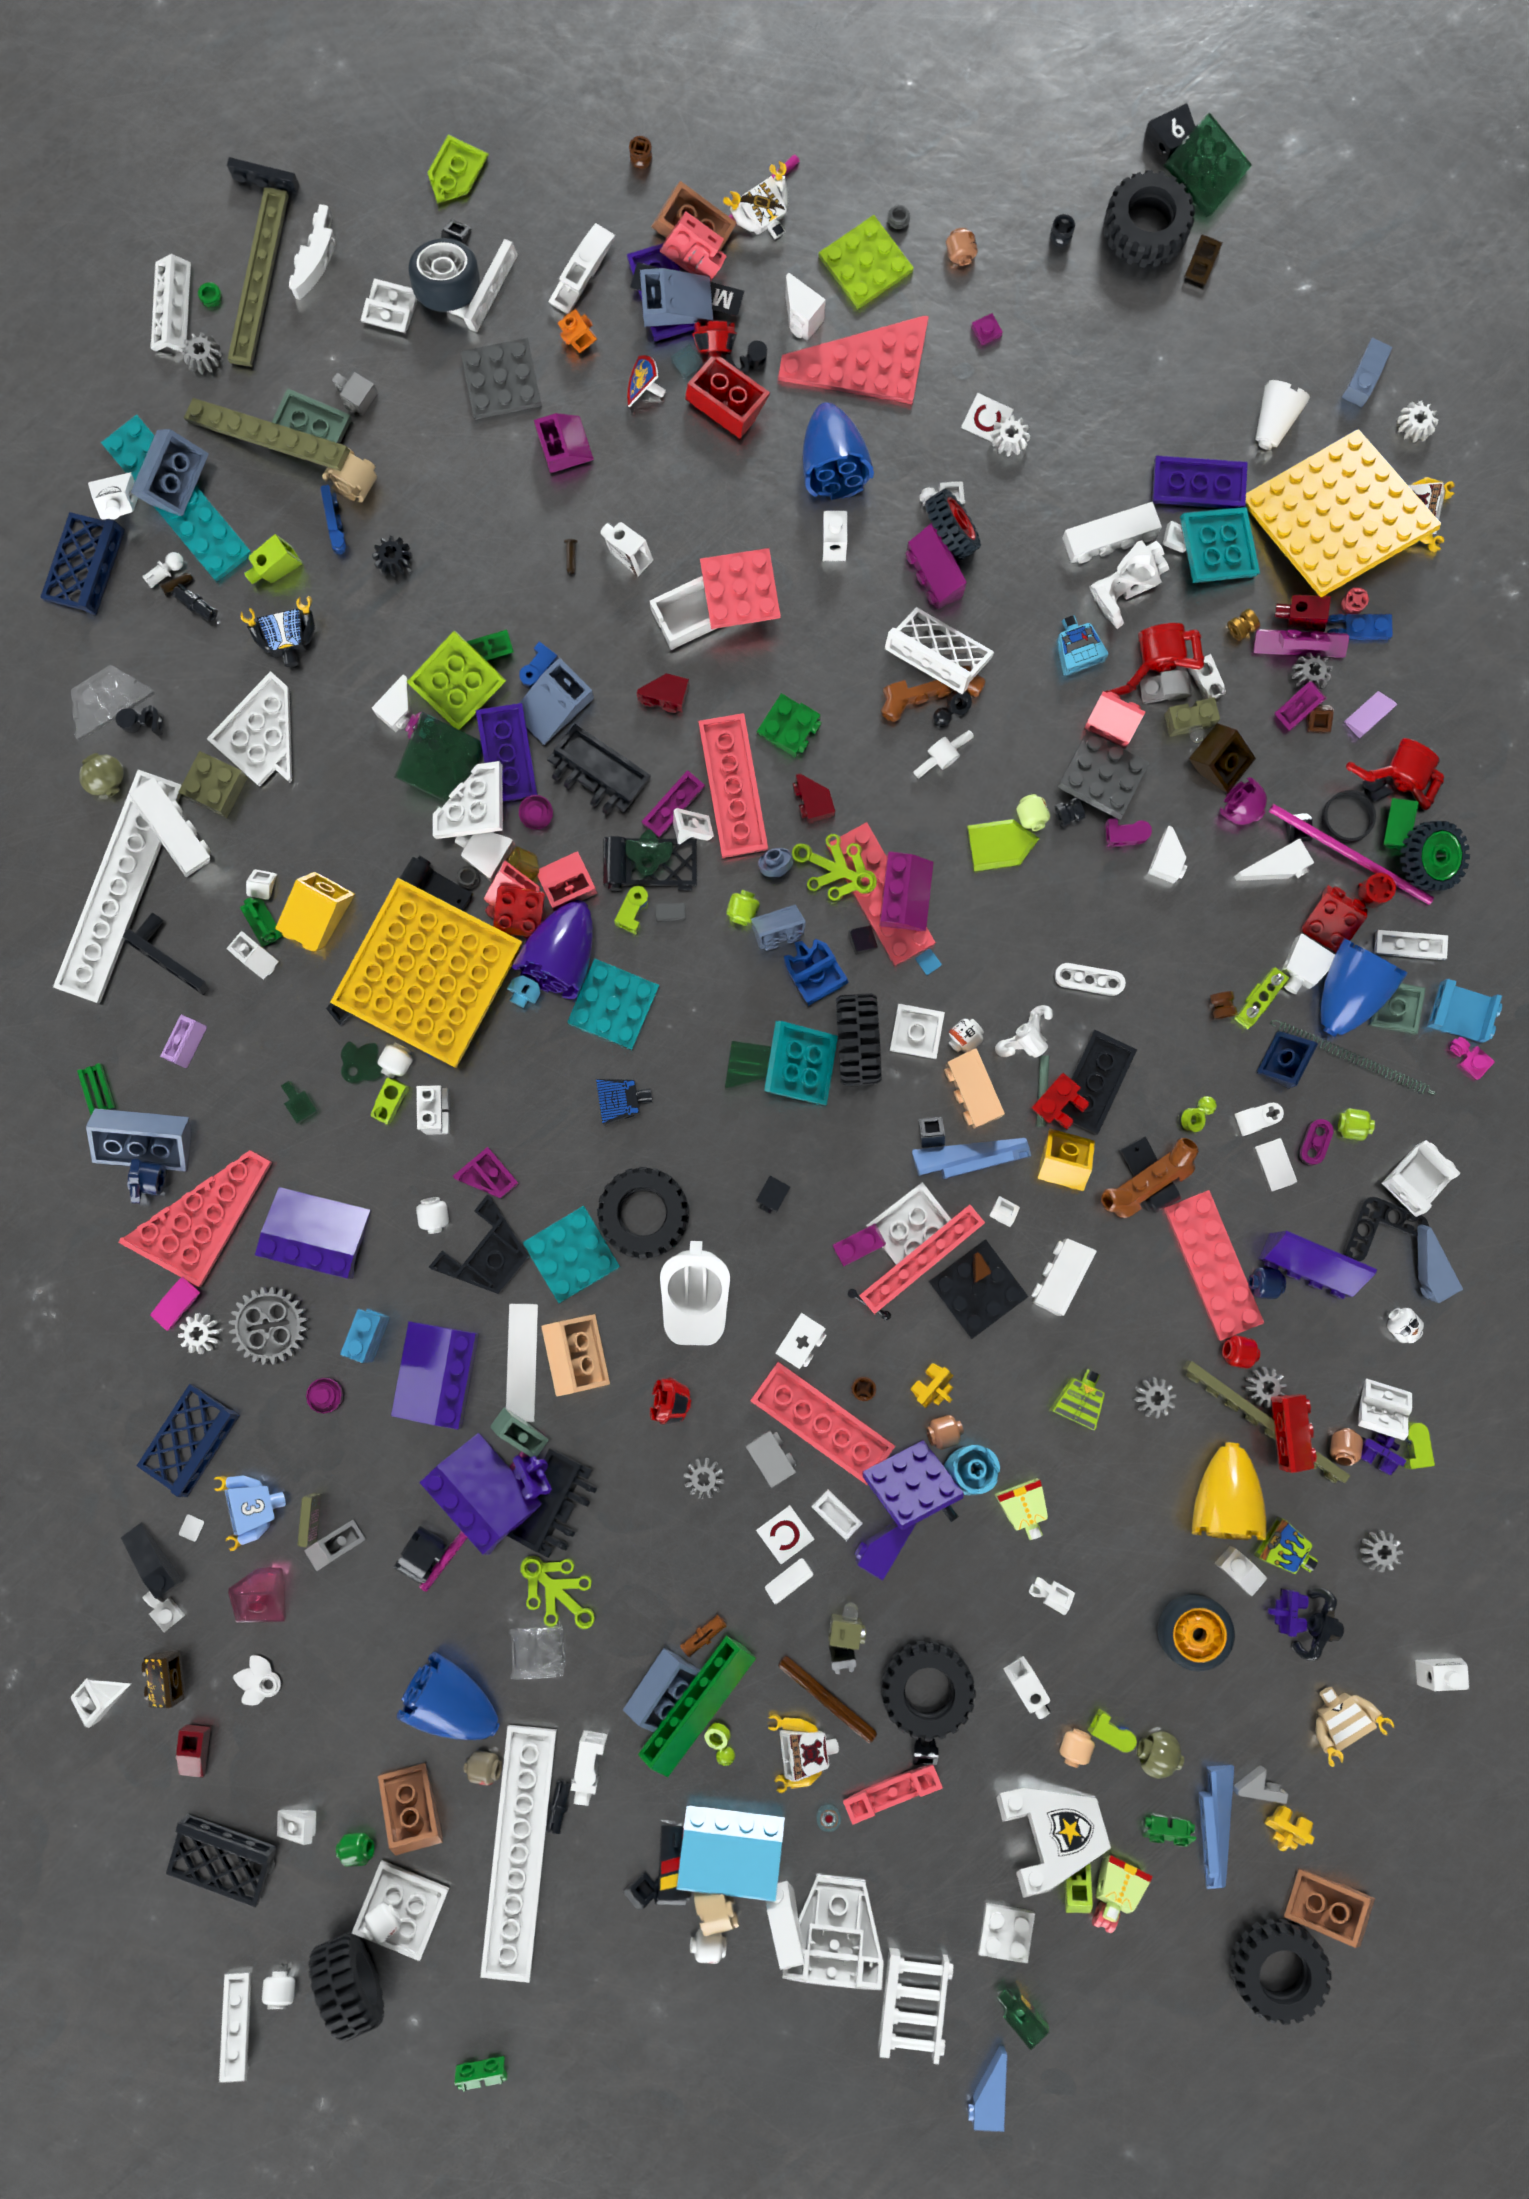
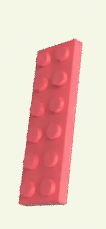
M744 713L698 721L722 858L767 851L768 844Z
M867 822L840 836V847L848 869L856 872L852 857L846 851L848 845L856 843L862 848L861 857L866 870L872 871L877 878L876 888L872 892L860 893L856 890L852 893L894 967L935 945L936 942L928 928H926L925 932L879 926L887 856ZM837 839L831 841L830 844L835 845ZM826 844V847H827L828 851L830 852V854H831V856H832V858H833V860H834V857H833V854H832V852H831V849H830V847H828L827 844ZM853 846L851 848V853L853 855H856L858 852V848L856 846ZM844 877V879H845V881L847 882V884L850 883V882H853V881H851V880H849V879H847V878ZM864 877L862 880V884L864 886H867L869 884V879L867 877Z
M1205 1191L1164 1208L1218 1340H1224L1264 1324L1210 1191Z
M777 1362L750 1400L867 1486L868 1484L863 1478V1471L886 1460L895 1447L891 1442L780 1362Z

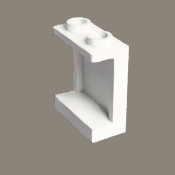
M1425 1140L1415 1145L1382 1184L1417 1217L1426 1213L1432 1207L1430 1203L1452 1179L1459 1176L1460 1172L1456 1169L1453 1162L1446 1159L1439 1152L1434 1144Z

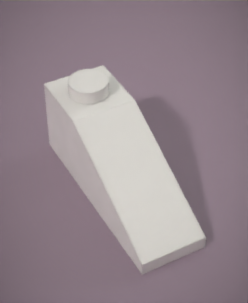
M1298 839L1240 871L1234 877L1236 881L1288 879L1294 875L1299 878L1310 871L1308 867L1314 861L1301 839Z
M788 1881L777 1883L776 1901L766 1900V1907L779 1966L783 1970L805 1965L795 1892Z

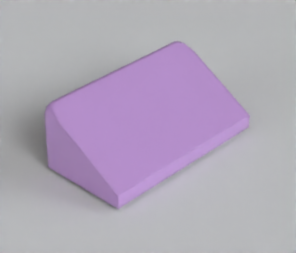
M1378 691L1348 717L1344 723L1360 739L1397 704Z
M181 1014L160 1057L187 1068L207 1027Z

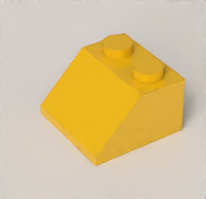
M1049 1128L1040 1160L1038 1179L1084 1191L1092 1171L1095 1140Z

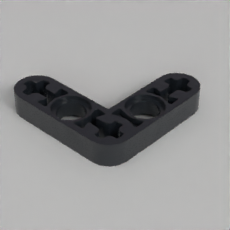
M1378 1197L1365 1198L1362 1200L1343 1248V1254L1359 1262L1364 1260L1379 1223L1408 1235L1418 1236L1417 1230L1414 1231V1226L1404 1224L1406 1220L1410 1222L1419 1220V1225L1429 1226L1428 1221L1422 1215L1415 1217L1409 1210ZM1375 1202L1374 1207L1377 1208V1211L1371 1212L1369 1217L1373 1218L1374 1221L1362 1219V1215L1368 1216L1370 1209L1367 1207V1204ZM1391 1210H1396L1400 1214V1220L1397 1223L1390 1222L1388 1218ZM1366 1223L1369 1226L1370 1231L1367 1236H1361L1358 1233L1359 1224ZM1354 1237L1358 1240H1365V1244L1359 1243L1357 1250L1361 1252L1360 1255L1352 1257L1353 1253L1350 1251V1248H1355L1358 1241L1353 1240Z

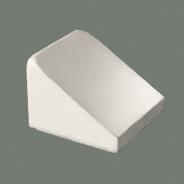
M253 870L246 881V894L251 897L268 900L272 894L277 874Z

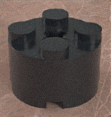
M419 1525L417 1531L414 1532L403 1549L399 1561H396L393 1568L417 1583L420 1581L425 1583L432 1572L433 1561L438 1563L445 1552L444 1549L447 1546L444 1544L445 1540Z

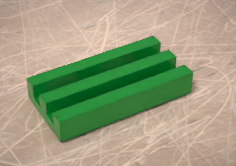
M98 1063L95 1066L77 1070L90 1115H92L96 1106L86 1074L89 1076L98 1109H115L102 1064ZM95 1071L98 1073L107 1106L103 1104L94 1075Z

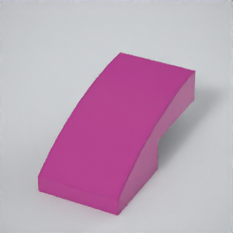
M182 1277L163 1297L150 1316L168 1331L173 1328L183 1312L190 1308L200 1292Z

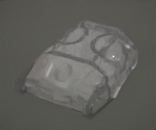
M561 1626L509 1629V1635H511L512 1640L511 1679H538L563 1676L566 1656L565 1636Z

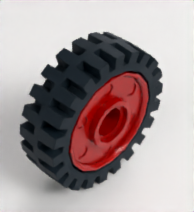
M943 489L926 500L925 506L929 514L928 517L933 522L932 525L937 530L938 536H941L942 542L947 545L949 551H952L954 556L962 560L981 547L979 534L975 530V525L971 522L972 519L967 515V511L962 507L960 501H957L956 496L952 495V492Z

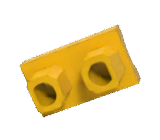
M932 1363L925 1372L933 1379L928 1387L919 1380L911 1387V1391L917 1397L916 1400L925 1408L932 1401L939 1406L944 1399L948 1403L953 1400L948 1396L953 1389L948 1382L954 1375L945 1367L942 1369L940 1366Z
M1282 1805L1278 1806L1273 1816L1267 1817L1264 1823L1276 1830L1273 1838L1279 1841L1278 1849L1284 1852L1288 1847L1296 1850L1298 1844L1304 1846L1306 1843L1313 1844L1315 1837L1310 1835L1313 1822L1299 1817L1294 1826L1289 1823L1293 1813L1292 1810Z

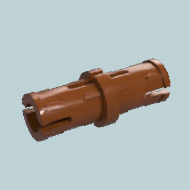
M717 1614L704 1627L697 1628L696 1633L685 1643L681 1644L680 1647L690 1658L705 1644L709 1645L711 1639L726 1628L727 1625Z

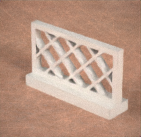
M917 607L896 629L893 627L888 632L885 645L887 651L961 694L967 690L969 683L994 654L992 650ZM918 617L925 621L926 624L915 625L914 619ZM933 630H941L945 635L934 636ZM912 631L913 637H909L902 632ZM917 631H928L929 636L918 637ZM952 641H960L964 644V647H954ZM936 642H947L948 648H938ZM921 643H931L933 648L930 649ZM978 652L984 655V657L973 659L972 653ZM967 653L968 659H957L956 654ZM951 654L952 660H949L943 657L942 655ZM970 665L972 671L969 672L961 666Z

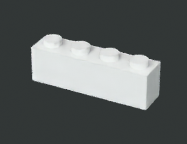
M1150 502L1067 529L1062 539L1070 562L1078 561L1079 563H1085L1092 559L1093 556L1099 554L1100 556H1106L1111 554L1114 549L1120 547L1128 549L1141 540L1144 542L1152 541L1157 537L1162 526L1154 504Z

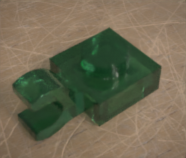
M287 1081L281 1085L290 1099L284 1105L297 1124L318 1111L306 1091L298 1093L292 1081Z

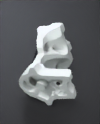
M1142 540L1138 541L1123 558L1112 575L1098 580L1089 586L1104 616L1112 622L1116 629L1124 624L1120 608L1116 604L1118 597L1123 594L1127 600L1162 583L1159 575L1169 570V566L1162 556L1164 555L1163 548L1158 541L1148 546Z

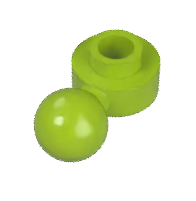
M1202 1097L1198 1101V1108H1188L1183 1112L1181 1123L1186 1131L1199 1132L1203 1129L1206 1121L1205 1115L1214 1113L1217 1107L1216 1101L1212 1097Z
M714 1723L707 1729L705 1741L711 1748L717 1750V1762L722 1766H729L735 1760L733 1749L727 1746L731 1738L730 1731L723 1724Z

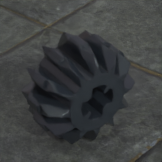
M390 535L387 542L381 538L382 545H374V549L377 552L372 554V558L376 560L374 563L376 568H381V572L384 575L390 571L393 577H395L398 570L401 574H404L403 567L410 568L411 565L408 561L412 559V553L408 552L410 550L407 543L403 544V539L400 537L395 541L394 537ZM394 554L395 557L391 559L390 555Z

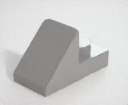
M1262 1765L1233 1785V1791L1238 1796L1287 1804L1288 1794L1281 1789V1785L1267 1782L1266 1786H1264L1266 1769Z

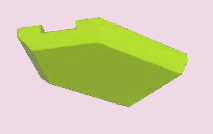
M448 134L427 172L437 203L468 194L489 156L488 153Z
M1014 819L967 826L974 872L1018 866L1040 839Z

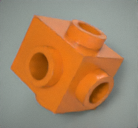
M576 309L558 322L562 330L560 333L562 339L567 345L571 343L579 353L597 340L591 330L593 324L586 314L581 316Z

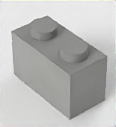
M771 1430L748 1443L746 1448L772 1488L796 1473L794 1466L797 1463L790 1452L785 1454L781 1446L784 1445V1442L777 1432L772 1434Z

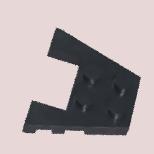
M486 1195L474 1212L492 1225V1229L463 1265L459 1264L442 1250L429 1268L500 1294L529 1258V1255L493 1199Z

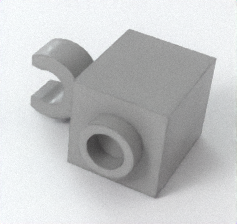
M354 372L349 381L338 373L332 380L335 383L334 386L341 391L340 397L344 403L343 406L351 413L358 412L364 415L378 394L375 385Z

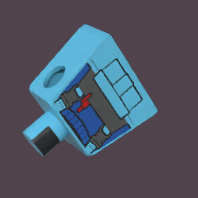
M1074 615L1063 619L1062 624L1065 631L1059 634L1057 646L1064 676L1105 662L1109 654L1090 623L1078 626Z

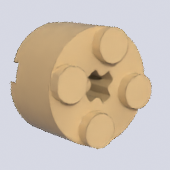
M350 450L341 471L327 467L322 475L326 483L328 479L333 483L331 488L337 493L352 501L359 498V502L364 501L377 479V475L374 472L375 465L367 459L361 460L356 457L352 450Z
M694 1892L697 1915H700L701 1921H704V1923H700L704 1936L739 1927L738 1916L734 1912L732 1905L735 1904L734 1896Z

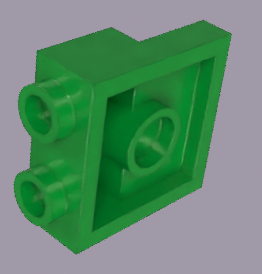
M781 693L758 728L757 734L796 758L799 752L803 754L810 742L807 739L811 733L816 734L822 724L820 721L821 714Z

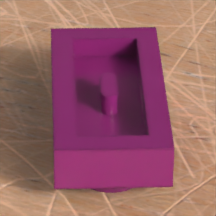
M1310 681L1274 714L1290 731L1327 698Z
M876 1223L833 1244V1247L843 1266L885 1246L886 1242Z

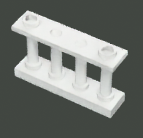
M889 1948L878 2045L879 2057L889 2058L890 2049L895 2050V2047L930 2051L932 2052L933 2063L939 2064V2057L944 2056L945 2040L941 2038L948 1979L952 1980L953 1964H949L948 1955H942L941 1965L904 1961V1958H900L899 1949ZM903 1971L939 1975V1990L901 1986V1983H898V1974H903ZM909 1997L938 2001L936 2016L901 2012L898 2008H895L896 1999ZM903 2022L935 2026L933 2041L896 2037V2034L892 2033L893 2024Z

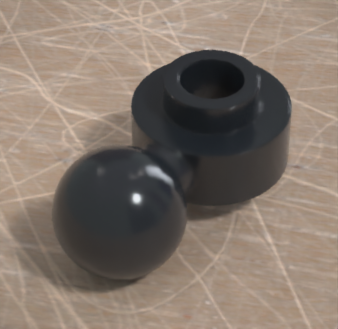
M956 690L951 692L947 698V707L938 708L934 712L933 718L935 723L939 726H946L951 722L953 713L958 715L966 713L972 705L971 696L966 692L963 694ZM960 697L959 703L955 704L956 699Z

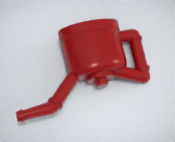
M1182 623L1159 624L1142 630L1138 634L1143 664L1126 685L1109 691L1106 690L1105 692H1113L1118 696L1129 694L1137 689L1138 684L1149 670L1166 672L1174 670L1177 666L1202 669L1205 657L1202 652L1200 632L1196 629L1185 631ZM1191 640L1193 659L1187 658L1186 641Z
M1408 738L1401 739L1388 767L1367 771L1352 762H1348L1346 765L1348 771H1352L1366 781L1374 782L1377 779L1390 776L1399 791H1411L1423 810L1430 809L1431 805L1434 804L1438 790L1444 783V775L1435 769L1440 762L1437 754L1425 745ZM1430 778H1433L1425 796L1422 791L1426 788Z

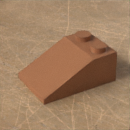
M680 181L673 188L651 227L667 238L686 211L724 239L719 248V251H721L736 222Z
M426 1763L378 1776L388 1844L393 1854L396 1856L443 1843L439 1815Z
M1299 1869L1284 1917L1357 1948L1361 1946L1375 1898Z

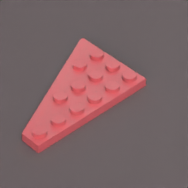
M929 316L917 317L783 354L778 380L913 404Z
M249 1150L238 1160L227 1165L225 1169L199 1184L194 1190L186 1193L181 1199L155 1214L150 1220L139 1225L137 1229L125 1237L120 1238L118 1243L181 1278H185L190 1283L202 1287L272 1162Z

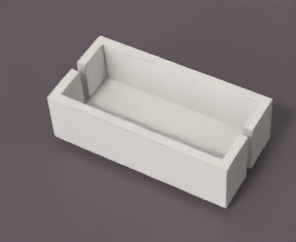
M703 576L650 600L651 611L659 627L662 629V633L671 650L714 630L711 629Z
M153 777L129 792L130 800L185 877H188L210 862L209 855H211V850L204 840L199 842L196 837L197 830L190 820L184 821L182 818L183 811L175 800L172 802L169 800V791L161 780L157 782Z

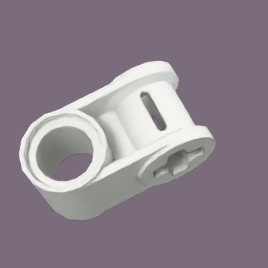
M1273 1102L1256 1108L1253 1107L1234 1115L1243 1137L1280 1122L1284 1112L1278 1103ZM1270 1110L1275 1111L1276 1115L1267 1117L1266 1113Z

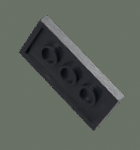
M1095 1029L1093 1030L1071 1077L1081 1087L1077 1094L1089 1102V1106L1084 1112H1081L1074 1104L1069 1102L1062 1110L1063 1113L1073 1120L1074 1125L1098 1135L1137 1049Z

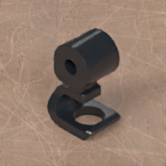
M760 340L752 341L748 345L747 355L745 357L744 355L740 356L741 369H737L748 375L749 366L753 369L762 367L767 361L766 344ZM727 353L725 360L737 368L730 354Z
M152 705L144 708L141 715L131 708L121 709L116 714L115 720L117 725L127 733L137 732L141 725L148 727V720L153 716L152 732L157 736L163 734L164 716Z

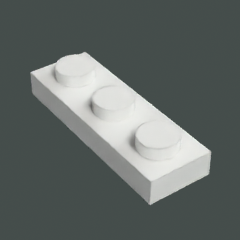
M1386 930L1375 931V955L1436 960L1447 959L1448 935Z

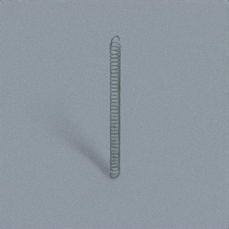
M1288 1024V1025H1289V1029H1288L1287 1034L1289 1033V1031H1290V1029H1291L1292 1027H1293V1031H1292V1034H1291V1035H1293V1033H1294V1031H1295L1296 1029H1297L1296 1036L1298 1035V1033H1299L1300 1031H1301L1300 1037H1302V1035L1306 1032V1031L1303 1032L1302 1029H1300V1030L1298 1031V1027L1294 1029V1026H1291V1027H1290V1024ZM1325 1040V1041H1326L1325 1048L1327 1047V1045H1328L1329 1043H1330L1329 1050H1330V1048L1334 1045L1333 1052H1334V1050L1338 1047V1051H1337V1053H1336V1056L1338 1055V1052L1342 1049V1053H1341V1055H1340V1058H1341V1057H1342V1054L1344 1053L1343 1047H1341V1048L1339 1049V1045L1335 1047V1044H1332V1045H1331V1042H1328V1043H1327V1040ZM1363 1057V1061H1362V1063H1361L1360 1066H1362L1363 1062L1367 1059V1063H1366V1065H1365V1068L1367 1067V1064L1371 1061V1065H1370V1067H1369V1070L1371 1069V1066H1372L1374 1063H1375V1067H1374V1069H1373V1072L1375 1071V1068H1376L1378 1065H1379V1070L1381 1069L1380 1063L1376 1065V1062H1373V1063H1372V1060H1369V1061H1368V1058H1365V1059H1364V1057ZM1388 1068V1070H1387V1073H1386L1385 1077H1387V1075H1388V1073H1389V1071H1390L1389 1068ZM1394 1071V1072H1396V1075H1395L1393 1081H1395L1396 1076L1399 1074V1073H1397V1071ZM1400 1073V1077H1399L1397 1083H1399L1400 1078L1403 1076V1075H1401V1073ZM1403 1074L1404 1079L1401 1084L1404 1083V1080L1407 1077L1408 1082L1412 1079V1084L1416 1081V1086L1414 1087V1090L1416 1089L1417 1085L1421 1083V1081L1417 1083V1080L1413 1081V1078L1409 1079V1076L1405 1077V1074ZM1421 1083V1084H1420V1088L1418 1089V1092L1420 1091L1422 1085H1424L1425 1083H1423V1084ZM1429 1086V1091H1428V1093L1435 1095L1436 1092L1430 1090V1086Z

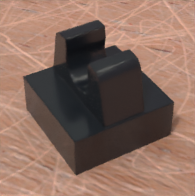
M837 1646L829 1647L832 1670L836 1674H840V1669L849 1668V1672H853L854 1667H856L854 1649Z
M921 1737L916 1739L912 1755L913 1765H937L939 1747L936 1746L934 1738H932V1741H929L928 1747L921 1745Z

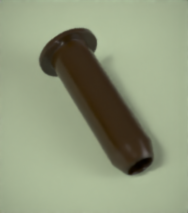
M566 539L564 540V543H566V570L569 574H573L576 570L575 544L578 541Z
M185 573L163 585H159L166 595L173 591L176 586L178 587V584L185 585L191 582L193 577L191 573Z

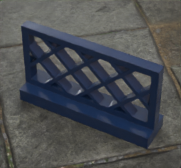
M69 512L40 598L96 615L125 529L115 520L106 519L105 521ZM75 520L81 521L84 525V528L76 533L72 530ZM102 526L101 535L94 538L91 530ZM88 533L91 541L80 546L77 539ZM74 541L77 549L66 554V546ZM94 546V556L87 560L84 552ZM81 555L84 562L73 568L70 560ZM67 563L70 570L59 576V566ZM87 568V577L80 581L76 573ZM73 576L76 584L66 589L63 581ZM59 584L62 592L56 596H50L52 588ZM79 589L81 592L79 600L74 602L69 595Z
M189 1384L136 1466L170 1489V1492L175 1496L188 1497L240 1415L233 1410H229L194 1385ZM193 1392L198 1395L200 1406L189 1408L188 1398ZM214 1406L220 1410L215 1420H207L206 1408ZM201 1410L203 1423L192 1425L190 1412ZM185 1413L186 1427L176 1429L175 1418L177 1415ZM203 1426L204 1437L202 1440L194 1442L192 1429ZM187 1430L189 1443L179 1446L176 1432ZM171 1434L173 1447L162 1449V1438L164 1435ZM190 1447V1459L186 1462H181L179 1449ZM174 1451L176 1464L165 1466L163 1453ZM158 1454L160 1468L151 1469L146 1463L151 1456ZM177 1467L178 1477L174 1483H171L167 1480L166 1470Z

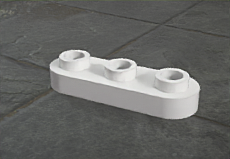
M1071 963L1061 964L1054 974L1056 983L1061 987L1110 996L1121 993L1126 984L1124 976L1119 972ZM1062 973H1069L1070 979H1063ZM1087 976L1092 977V984L1086 983L1085 978ZM1110 980L1115 981V988L1109 987L1108 982Z

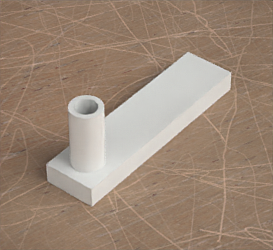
M504 239L470 305L454 311H447L462 317L469 330L478 332L518 256L511 241Z
M251 1973L224 1974L219 2082L221 2083L247 2081V2074L249 2072L247 2061Z

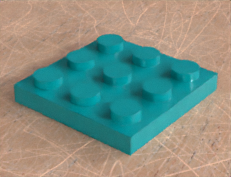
M1247 507L1183 513L1180 516L1193 583L1256 577L1260 574Z
M594 958L567 1023L633 1050L660 985Z
M776 1021L764 1091L819 1105H827L838 1036L784 1021Z
M585 1206L580 1207L522 1242L558 1304L620 1268L618 1261Z

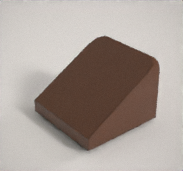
M1319 705L1307 716L1308 732H1331L1334 714L1332 706Z
M980 1253L973 1255V1281L977 1282L991 1273L990 1268Z

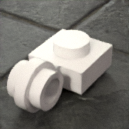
M943 482L939 484V491L947 489L952 492V495H955L957 501H960L962 507H964L963 482ZM924 488L921 490L919 497L923 506H925L926 500L938 493L935 492L934 488Z

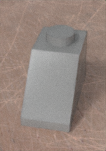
M351 1520L314 1543L304 1552L315 1570L318 1571L366 1539L355 1521Z

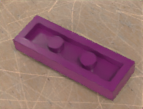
M687 770L641 823L660 839L673 824L674 810L676 808L685 810L705 788V784Z

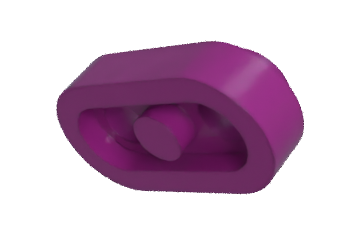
M1318 1119L1309 1125L1299 1152L1300 1158L1305 1164L1316 1165L1325 1158L1334 1132L1333 1126L1329 1121ZM1317 1127L1323 1131L1321 1136L1316 1134ZM1309 1149H1312L1315 1153L1313 1158L1308 1156Z

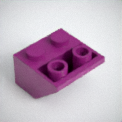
M555 413L534 420L550 473L594 460L580 416Z

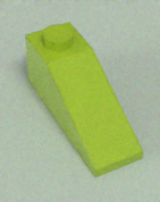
M1091 1863L1065 1879L1066 1913H1091L1093 1907Z

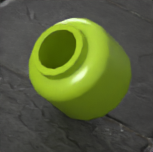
M741 890L740 894L733 893L726 909L727 915L730 916V921L744 926L751 923V919L756 917L760 907L759 901L754 899V893Z
M1348 1108L1344 1113L1340 1114L1338 1131L1341 1132L1344 1138L1364 1141L1368 1134H1373L1375 1120H1371L1368 1111Z

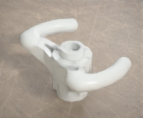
M1045 1005L1035 1007L1030 1012L1028 1023L1021 1025L1016 1030V1036L998 1042L995 1046L996 1054L1000 1057H1009L1015 1054V1049H1024L1029 1056L1032 1055L1034 1058L1042 1055L1047 1050L1048 1044L1046 1043L1047 1039L1041 1034V1015L1044 1014L1047 1020L1052 1019V1009Z

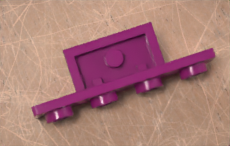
M1257 629L1253 651L1254 653L1303 656L1311 652L1313 656L1320 653L1323 657L1344 658L1347 652L1349 635L1343 633H1324L1322 631L1303 632L1295 629L1288 631Z

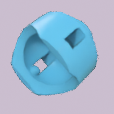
M523 975L513 978L507 987L509 991L513 992L510 1001L524 1008L527 1001L535 1004L540 996L538 983ZM524 986L527 987L525 994L521 992Z

